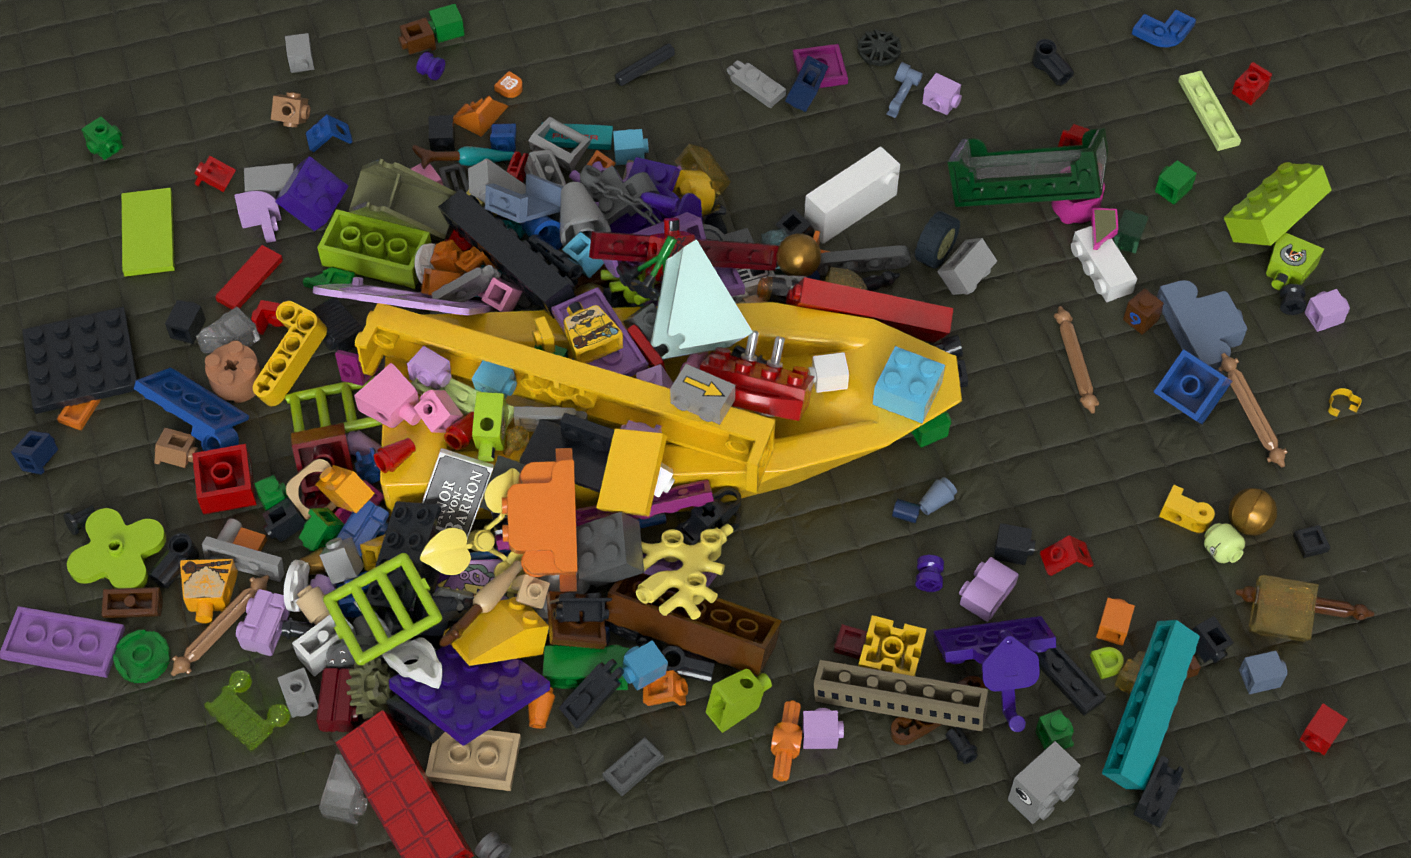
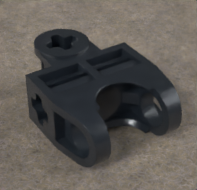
M731 487L722 488L712 494L714 501L693 508L691 510V517L674 528V530H678L683 534V542L686 545L699 543L701 533L704 530L720 529L725 524H728L732 515L736 517V520L733 523H729V525L732 526L734 532L741 522V514L738 510L741 506V494L738 490ZM725 495H733L737 500L731 505H726L721 499Z

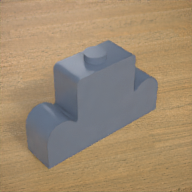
M1183 280L1160 286L1157 298L1164 303L1162 314L1181 349L1188 351L1220 372L1218 368L1221 367V354L1225 353L1230 357V348L1241 345L1246 334L1247 326L1243 321L1241 311L1235 307L1226 291L1196 298L1198 293L1197 287L1190 281Z

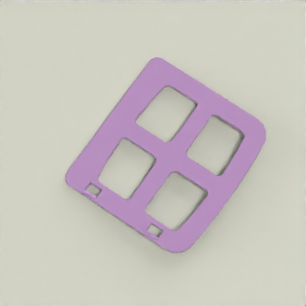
M353 277L352 284L313 286V293L318 295L459 315H475L499 311L480 300L469 299L461 303L433 299L432 295L416 291L364 285L363 278Z

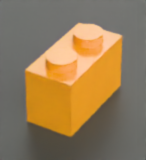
M335 465L325 469L319 477L320 480L315 484L335 506L357 513L375 494L354 471Z

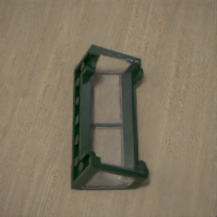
M1105 128L1086 131L1082 137V145L988 152L986 144L980 139H962L947 162L955 207L1100 198L1103 191L1108 157Z

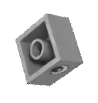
M1054 742L1014 778L1008 801L1032 824L1039 818L1045 820L1054 811V805L1059 800L1065 802L1075 791L1073 786L1079 780L1077 775L1081 765L1058 743Z

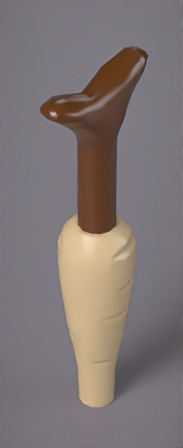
M516 560L508 569L496 576L476 593L473 599V606L441 638L439 643L442 647H446L459 639L481 613L490 612L497 605L516 575L522 570L520 561Z

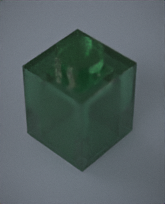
M1125 209L1118 225V232L1114 237V243L1117 248L1136 254L1149 217Z

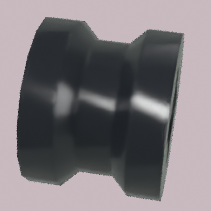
M1298 284L1283 286L1279 291L1280 299L1282 300L1280 303L1281 311L1287 315H1297L1304 312L1306 309V301L1304 300L1306 295L1305 288Z

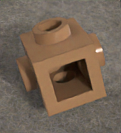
M287 92L286 95L273 96L271 120L282 121L283 126L298 127V124L306 123V119L310 116L309 99L301 98V93Z

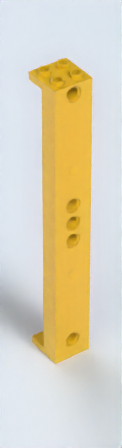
M377 303L374 311H370L367 316L365 328L357 334L355 340V347L358 350L363 374L369 376L375 374L383 356L408 363L425 346L450 361L451 376L473 383L472 377L484 360L513 369L517 386L512 395L552 407L558 406L561 408H574L576 411H584L587 413L588 418L621 427L623 424L627 425L629 420L636 423H645L651 428H655L656 424L660 425L661 431L667 436L666 441L747 465L746 490L757 493L774 450V419L730 407L720 425L712 421L707 422L698 415L689 411H681L671 404L670 388L391 305Z

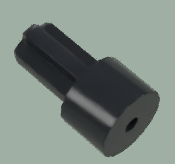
M958 334L942 338L941 343L932 345L957 356V358L963 357Z

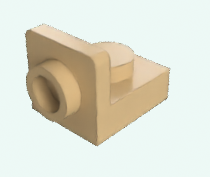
M524 574L514 578L511 589L518 591L517 602L536 609H542L550 583Z

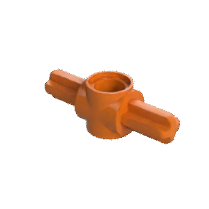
M794 700L785 702L782 721L774 726L771 751L775 755L772 776L780 782L788 781L792 759H795L800 754L803 730L798 726L801 705Z

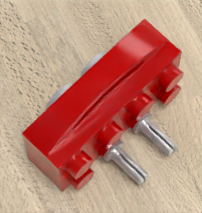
M754 330L748 336L746 351L744 354H741V358L731 356L730 349L716 347L715 352L711 351L700 364L699 370L735 385V401L731 406L733 408L751 410L767 417L777 416L799 421L809 406L815 376L808 375L809 369L801 366H794L793 371L782 368L783 363L780 360L785 340L783 337L780 338L778 336L775 338L771 360L767 361V364L756 362L757 357L754 354L759 333L758 331L754 332Z

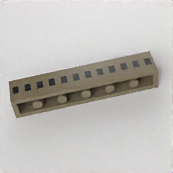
M824 660L819 661L814 680L815 702L983 732L988 707V689Z

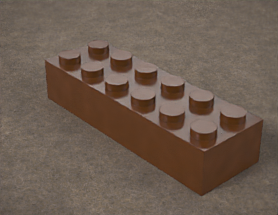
M641 573L616 581L608 592L607 598H612V601L606 603L605 608L609 609V618L604 620L612 622L616 626L636 631L641 635L661 640L668 645H674L713 659L720 664H726L740 670L749 669L756 676H759L776 647L782 620L718 597L713 603L704 599L700 604L696 605L701 615L694 620L690 618L683 607H676L668 615H662L659 611V606L675 595L679 589L669 588L654 602L644 604L638 599L636 590L639 584L651 576Z

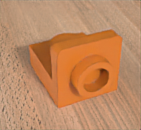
M674 670L666 671V675L643 687V703L647 706L674 701L679 706L686 705L688 684Z

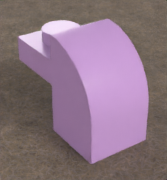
M262 191L235 194L242 227L248 228L262 225L266 243L275 242L274 231L279 230L277 221L282 220L275 199L270 194Z

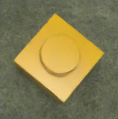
M545 316L534 319L536 330L532 331L536 346H542L545 352H556L554 335Z

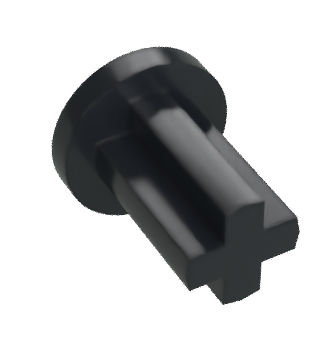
M92 505L72 515L69 512L63 514L65 523L73 535L79 534V529L86 525L88 517L96 511Z

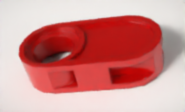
M515 151L507 172L523 183L526 176L524 167L526 162H528L529 155L524 153L521 156L520 152Z

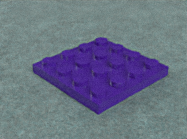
M451 644L435 651L442 665V681L439 689L415 681L410 677H402L400 674L389 679V688L463 746L550 690V681L518 658L469 666Z

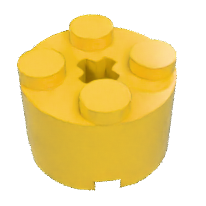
M681 170L672 192L679 196L680 199L686 193H692L701 200L702 216L707 215L714 205L715 190L711 189L710 177L702 171Z

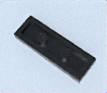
M1057 643L1056 648H1049L1047 651L1040 653L1035 652L1039 658V668L1083 716L1105 701L1106 696Z

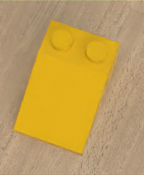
M516 597L500 600L490 612L481 613L463 632L462 636L451 643V645L469 666L543 655L549 625L531 606L516 601Z

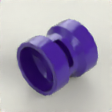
M935 555L919 557L917 559L919 574L916 575V587L926 592L939 591L943 586L941 573L944 570V560Z

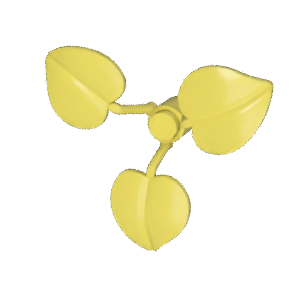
M510 468L505 473L495 477L488 484L484 499L487 507L492 512L500 513L495 520L485 525L483 530L472 531L468 539L465 532L458 528H447L440 531L426 544L420 555V560L440 573L456 575L463 572L470 563L471 555L468 549L471 548L474 551L480 552L488 551L503 560L494 568L495 577L508 569L516 560L521 562L523 554H516L511 551L506 557L503 553L494 549L495 538L490 532L495 525L504 519L505 514H502V497H507L508 490L512 485L519 484L520 473L516 469ZM522 569V570L516 575V577L521 576V575H524V574H526V573H525V572L523 571V569ZM510 585L507 591L513 594H518V591L511 589Z

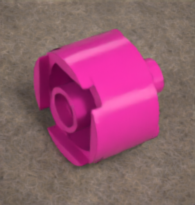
M1071 167L1064 169L1061 173H1071ZM1103 184L1100 198L1051 201L1052 208L1065 224L1088 222L1091 220L1092 208L1101 207L1105 184Z

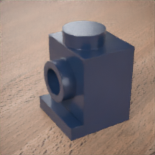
M30 430L11 453L22 471L42 475L45 471L43 466L49 462L50 458L58 450V447L55 444V439L50 434Z

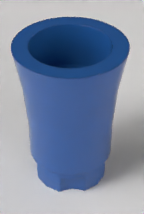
M544 216L520 223L523 231L529 237L537 234L556 249L562 246L560 223L550 217Z

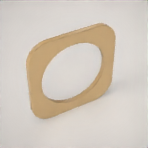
M323 459L312 461L291 478L286 485L287 496L306 521L311 518V515L308 514L310 509L306 508L299 499V485L306 475L317 471L323 472L328 467H331ZM331 501L324 508H329L332 511L337 506Z

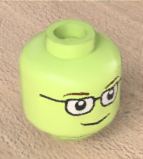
M1217 523L1206 531L1204 547L1217 562L1234 563L1242 557L1245 540L1231 524Z

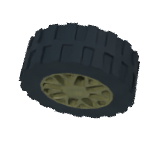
M943 211L936 212L920 235L915 249L916 260L933 269L942 265L957 240L960 220Z

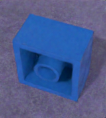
M1183 349L1154 393L1195 421L1203 424L1232 383V380Z

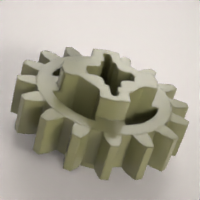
M380 658L373 659L364 665H357L355 662V669L349 670L352 679L346 680V683L351 686V690L347 691V695L352 697L350 705L357 706L355 713L357 715L362 714L364 720L372 718L382 710L390 714L386 701L389 698L392 699L396 693L389 688V679L394 674L393 672H387L388 664H381Z

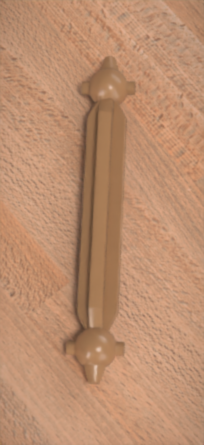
M1060 306L1058 307V313L1054 314V318L1060 324L1061 336L1079 394L1082 396L1080 402L1091 413H1095V407L1099 405V401L1093 395V386L1074 326L1071 323L1073 318L1068 311Z
M1225 353L1221 354L1222 362L1221 367L1218 369L1220 372L1228 373V378L1232 380L1230 385L1263 447L1270 451L1269 457L1266 458L1267 461L1277 463L1281 468L1285 467L1284 459L1288 451L1286 448H1278V439L1242 372L1236 369L1237 363H1239L1238 358L1233 359Z
M268 575L261 578H254L252 576L249 579L251 582L250 588L243 590L186 648L184 656L177 657L175 655L172 658L174 663L170 674L172 676L185 672L189 674L192 671L190 663L199 660L246 611L249 599L255 597L257 590L267 591V582L270 577Z

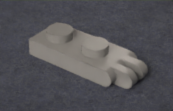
M737 60L733 63V66L731 65L727 68L733 83L769 108L786 96V89L750 63L744 65Z
M487 265L482 269L475 268L434 291L432 298L461 303L466 302L487 290L492 278L499 279L501 273L491 265Z
M558 406L514 407L515 431H535L541 419L560 425V420L564 413L588 420L586 412L576 411L574 408H561Z

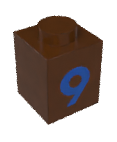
M1144 288L1128 302L1123 320L1143 335L1159 321L1164 303Z

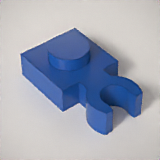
M373 447L370 448L368 455L362 456L359 451L356 452L357 462L354 463L357 475L362 481L366 480L370 484L380 480V469L374 461L376 451Z

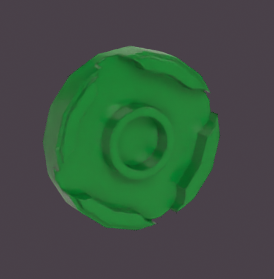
M136 630L127 634L118 642L115 655H113L116 670L125 680L133 683H147L157 679L165 672L170 663L171 651L166 639L158 632Z

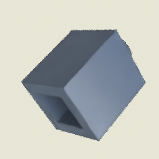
M1277 651L1245 657L1239 672L1248 694H1254L1280 688L1287 676V667L1285 662L1280 660Z

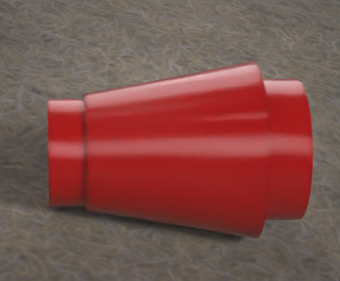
M469 412L446 429L444 439L451 448L460 450L466 448L473 438L474 412Z
M406 438L379 448L377 453L374 454V461L383 473L388 471L394 472L407 458L416 452V447L410 438Z

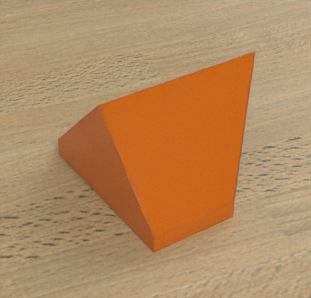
M487 96L484 100L481 98L476 103L472 101L470 105L464 104L454 115L453 120L455 124L482 137L506 110L508 105Z

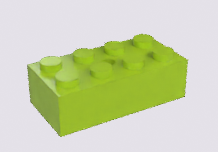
M1291 162L1281 164L1271 176L1265 178L1262 184L1249 192L1247 197L1235 205L1224 217L1233 242L1268 246L1276 242L1332 191L1323 165H1311L1309 163L1292 164Z
M336 209L317 248L322 266L334 267L415 289L419 281L415 270V256L422 245L431 243L430 232Z

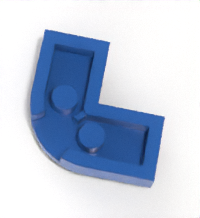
M1178 10L1173 12L1166 23H1162L1144 14L1133 27L1132 35L1158 47H1173L1185 39L1195 26L1196 19Z

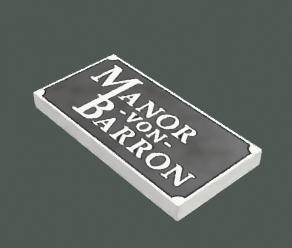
M443 448L440 449L422 503L438 504L442 507L435 533H439L447 528H458L465 532L468 539L494 464Z

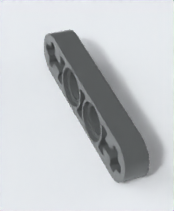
M902 245L821 253V261L817 271L819 275H837L899 269L911 263L909 248Z

